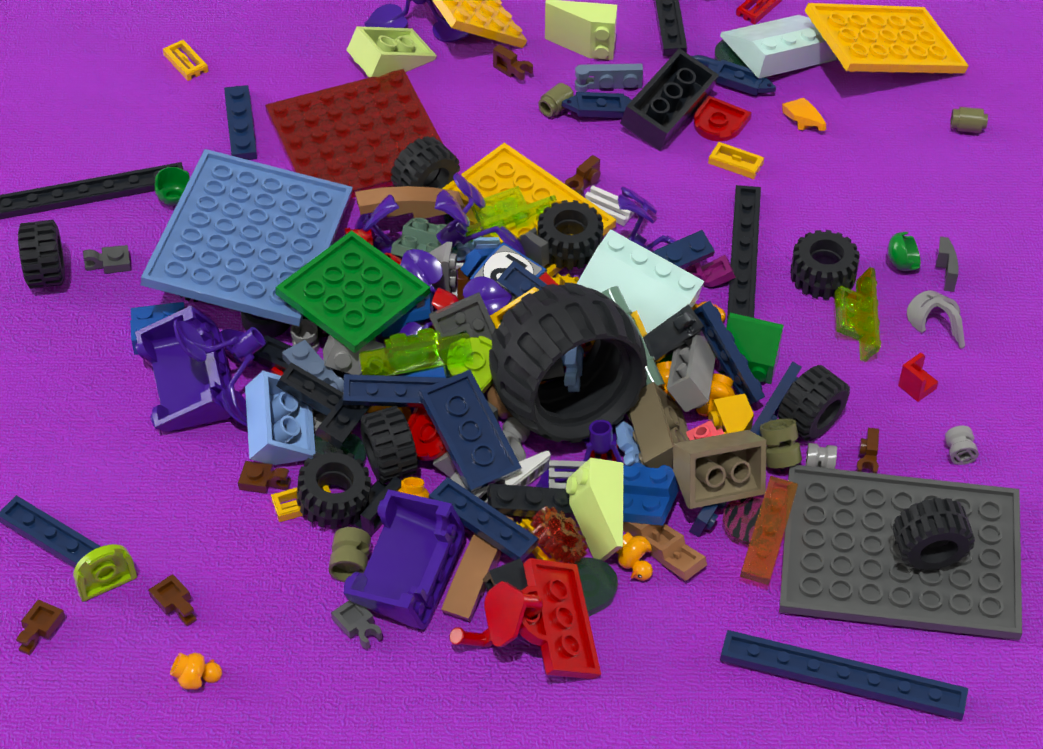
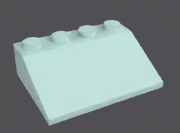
M801 15L721 32L720 35L758 78L837 60L836 55L811 22V19Z
M610 229L596 249L577 284L599 292L618 286L629 310L632 312L638 311L648 334L687 304L692 308L699 298L704 281Z

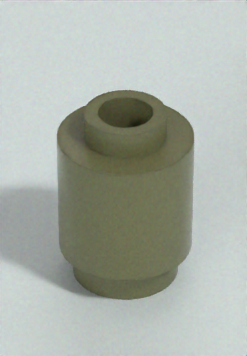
M558 83L541 96L538 102L540 111L547 117L558 115L565 109L561 106L562 101L574 96L573 90L568 85Z
M959 107V109H952L950 128L956 129L959 132L981 133L982 129L987 128L988 114H984V109Z

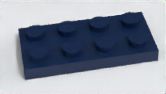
M470 369L419 390L418 396L469 492L472 493L488 486L490 483L493 484L520 472L522 467Z

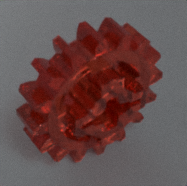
M545 506L532 517L533 521L530 525L535 528L532 533L539 537L537 542L543 545L542 548L546 553H553L555 560L561 558L563 563L575 564L587 554L585 550L588 546L584 543L586 538L579 534L581 529L576 527L577 523L571 517L565 518L563 511L558 513L555 507L549 509Z

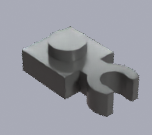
M347 601L331 612L332 620L349 638L356 634L359 635V641L363 648H370V642L366 638L369 635L376 636L379 641L382 639V631L378 625L372 624L374 618L367 608Z

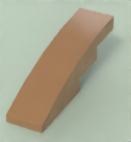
M403 186L355 192L361 215L373 212L388 195H392L399 206V209L387 215L388 218L412 213L413 218L424 219L447 214L435 209L437 195L446 189ZM446 190L457 200L463 210L464 204L458 191Z
M475 533L463 555L441 608L443 613L470 622L480 597H483L486 589L482 579L488 571L497 567L502 554L499 549Z
M623 522V531L625 533L629 532L633 537H645L652 547V551L649 554L685 581L707 566L706 557L686 545L684 535L668 525L660 526Z

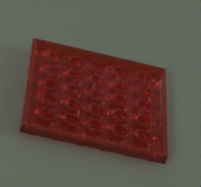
M404 69L392 71L380 77H369L265 105L266 113L293 172L353 187L351 198L356 197L355 192L395 187L391 181V169L395 165L393 163L399 157V153L416 139H422L426 136L430 138L435 137L443 144Z

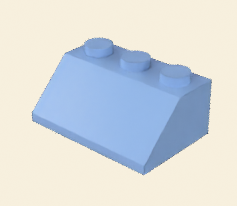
M262 371L245 386L249 459L273 465L303 461L308 458L313 459V454L316 451L312 407L278 388L276 385L281 377L280 375Z

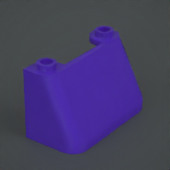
M192 306L135 332L137 339L135 346L139 356L146 358L152 363L160 405L153 407L150 418L153 426L162 432L231 418L220 399V391L227 389V385L231 381L225 349L222 348L209 354L205 353L207 360L199 362L185 353L176 338L174 321L177 319V321H184L193 326L203 338L205 346L212 347L222 343L217 325Z
M388 489L385 498L378 505V516H380L384 527L364 573L354 572L344 583L343 593L353 603L410 627L423 630L428 626L462 545L464 525L452 503Z

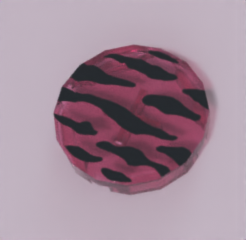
M753 496L733 500L724 509L722 520L724 533L736 544H745L748 548L763 547L772 542L779 531L780 516L777 509L771 502L761 497Z

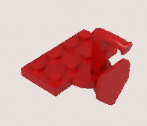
M534 558L528 559L523 563L528 584L526 588L520 591L508 582L501 581L488 591L484 602L488 629L482 633L464 631L462 628L456 627L452 629L449 635L450 642L454 645L490 647L494 644L498 647H504L516 639L519 632L527 641L541 647L546 675L595 679L601 675L577 564Z

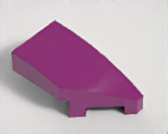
M726 255L703 266L698 262L683 269L703 280V285L708 287H714L736 278Z

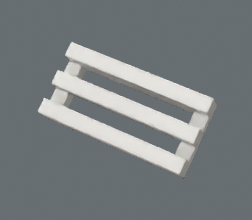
M592 186L590 192L585 194L587 200L593 201V204L614 217L616 223L625 226L635 213L629 210H620L618 196L598 187Z

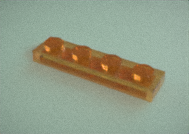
M770 476L740 577L769 585L797 491V483Z

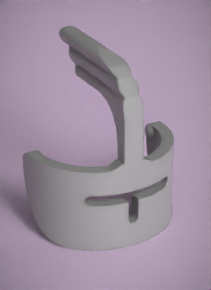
M933 290L924 291L914 297L907 308V317L912 326L921 333L926 331V318L929 312L938 306L949 316L952 335L959 343V347L963 349L965 347L960 308L957 302Z

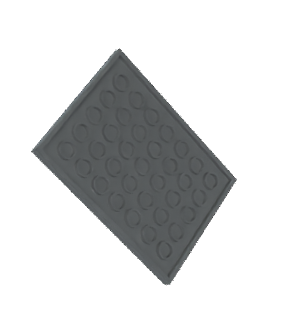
M803 465L790 466L788 472L779 612L1020 640L1022 636L1019 489ZM949 498L952 501L960 502L961 506L965 508L975 537V545L970 550V553L963 557L961 561L938 570L921 571L920 569L915 570L910 568V566H906L902 561L892 527L895 523V518L901 515L900 513L904 509H908L911 505L927 499Z

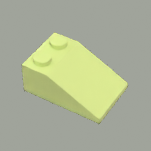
M546 0V40L588 58L613 60L616 43L617 5Z
M357 26L347 48V52L353 57V60L360 65L369 78L374 80L390 79L434 61L437 57L412 28Z
M590 458L569 476L566 492L569 494L570 507L594 561L601 564L623 547V463Z

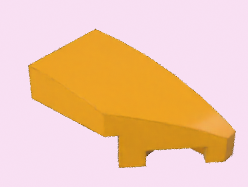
M805 98L782 104L783 113L792 120L797 121L798 130H805L813 126L817 127L819 131L826 130L824 119Z

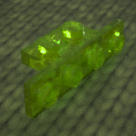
M519 186L484 198V208H479L475 203L471 207L478 223L467 227L466 237L494 226L499 228L501 226L506 227V225L513 222L516 225L521 224L532 215L538 214L540 216L546 207L551 208V204L555 203L557 199L555 195L527 205Z
M869 267L857 279L856 292L840 286L835 291L836 330L843 335L859 340L860 360L864 362L875 355L881 347L876 290L877 280L875 269Z
M432 328L421 329L417 331V334L406 336L405 333L391 335L390 339L384 340L385 348L359 353L362 375L390 376L473 360L470 335L468 333L441 337L439 330L434 331Z

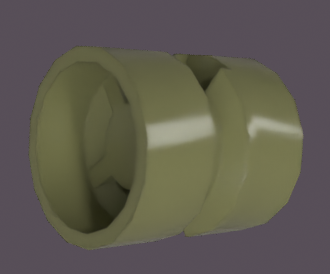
M776 419L765 422L760 426L761 437L766 439L767 467L785 468L802 461L800 444L795 442L798 438L795 420Z
M355 527L340 528L335 532L328 568L329 574L333 578L345 582L354 572L364 573L368 564L371 537L367 532Z

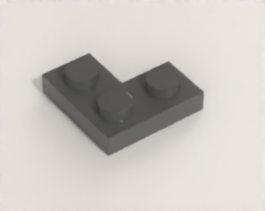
M480 292L429 314L440 341L465 330L469 338L483 336L492 340L495 326Z

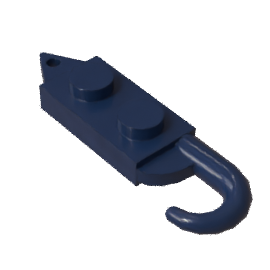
M703 55L692 56L719 74L716 83L755 96L758 93L776 92V86L766 77L758 78L747 67L725 60L719 61Z
M576 92L575 96L563 100L561 106L576 112L578 117L622 118L626 106L632 100L621 93Z

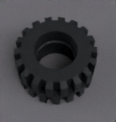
M426 136L422 139L418 138L413 143L408 144L399 153V157L395 159L393 163L395 165L391 169V181L395 187L414 186L442 189L454 181L453 175L460 171V166L458 165L460 162L435 137L430 138Z
M563 200L560 204L557 202L551 204V208L546 207L543 213L540 214L537 236L549 242L550 265L556 264V267L560 269L567 267V270H573V267L580 269L584 268V264L588 265L602 242L604 226L601 215L597 214V210L594 207L589 208V204H580L576 200H573V202Z
M44 220L20 223L18 229L19 255L24 280L28 287L34 289L63 285L65 279L64 256L59 229L55 221Z
M816 230L813 234L811 232L805 234V238L800 237L794 246L790 271L792 282H795L796 288L802 289V293L806 295L811 294L813 298L817 299L818 297H823V299H829V297L839 298L840 294H847L849 289L853 288L856 281L860 257L856 244L851 243L850 238H844L843 234L839 232L832 233L831 230H826V232Z
M814 366L804 372L789 388L780 405L778 418L795 420L798 435L805 441H812L824 434L841 415L850 395V386L824 366Z
M397 406L362 415L360 424L362 440L367 458L376 478L384 484L390 482L394 477L400 479L416 474L418 466L416 447L408 422Z
M324 450V454L315 453L313 454V460L308 458L304 462V466H301L298 476L297 505L300 506V512L303 516L308 515V521L311 523L317 521L318 526L323 528L325 525H330V529H337V525H341L344 528L349 526V521L355 523L359 520V515L368 506L371 486L369 470L367 467H363L364 462L360 458L355 460V455L351 453L345 455L343 450H337V453H331V450ZM325 485H338L346 491L342 493H329L321 489V487Z
M949 498L927 499L911 505L910 508L904 509L900 513L901 515L895 518V523L892 527L902 561L906 566H910V568L915 570H938L961 561L963 557H966L975 545V537L965 508L961 506L960 502L952 501Z

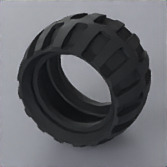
M565 283L564 285L550 284L543 286L541 290L533 294L528 293L521 298V301L515 307L509 308L503 315V321L498 329L495 328L492 335V349L489 350V366L495 389L502 403L510 414L524 427L555 442H561V440L570 443L582 442V439L590 437L589 426L596 420H606L611 425H617L624 418L628 410L635 406L639 400V393L646 384L647 373L645 367L647 366V357L643 341L636 326L617 303L592 288L575 283ZM595 340L591 350L583 359L580 392H568V386L564 385L565 376L540 385L546 372L561 356L583 343Z

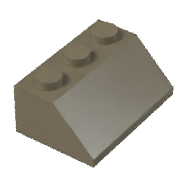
M652 382L641 389L639 400L634 407L628 410L627 416L634 426L632 434L640 447L639 459L641 463L649 468H659L662 465H667L673 469V443L689 441L686 432L689 430L681 406L658 385Z
M750 430L673 443V472L687 507L693 509L766 494V439Z

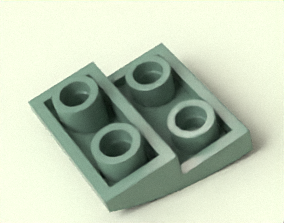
M412 218L403 226L402 236L392 244L391 254L403 257L407 250L412 249L431 252L442 245L437 239L436 234L447 225L428 223V220L424 218Z

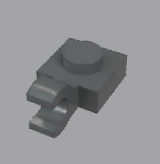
M128 245L103 247L102 253L91 249L83 251L85 270L87 271L104 268V274L131 271Z

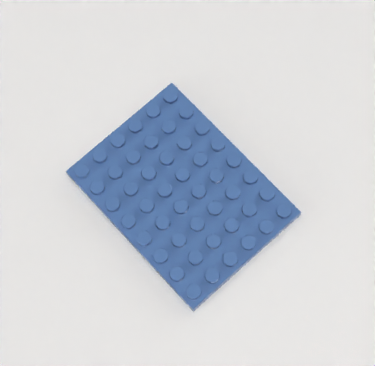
M204 149L141 276L140 285L300 326L304 315L278 297L275 293V287L332 245L351 198L353 187Z

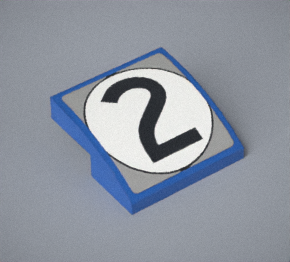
M503 242L483 261L470 280L475 277L485 276L496 281L513 261L519 263L538 278L547 272V269ZM512 295V299L510 302L514 301L517 298Z

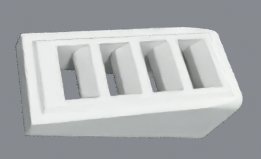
M544 451L519 461L522 467L520 472L499 480L496 484L528 486L549 468L550 452Z

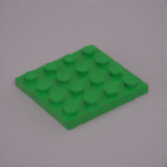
M351 230L277 285L275 293L353 353H356L430 295V286Z

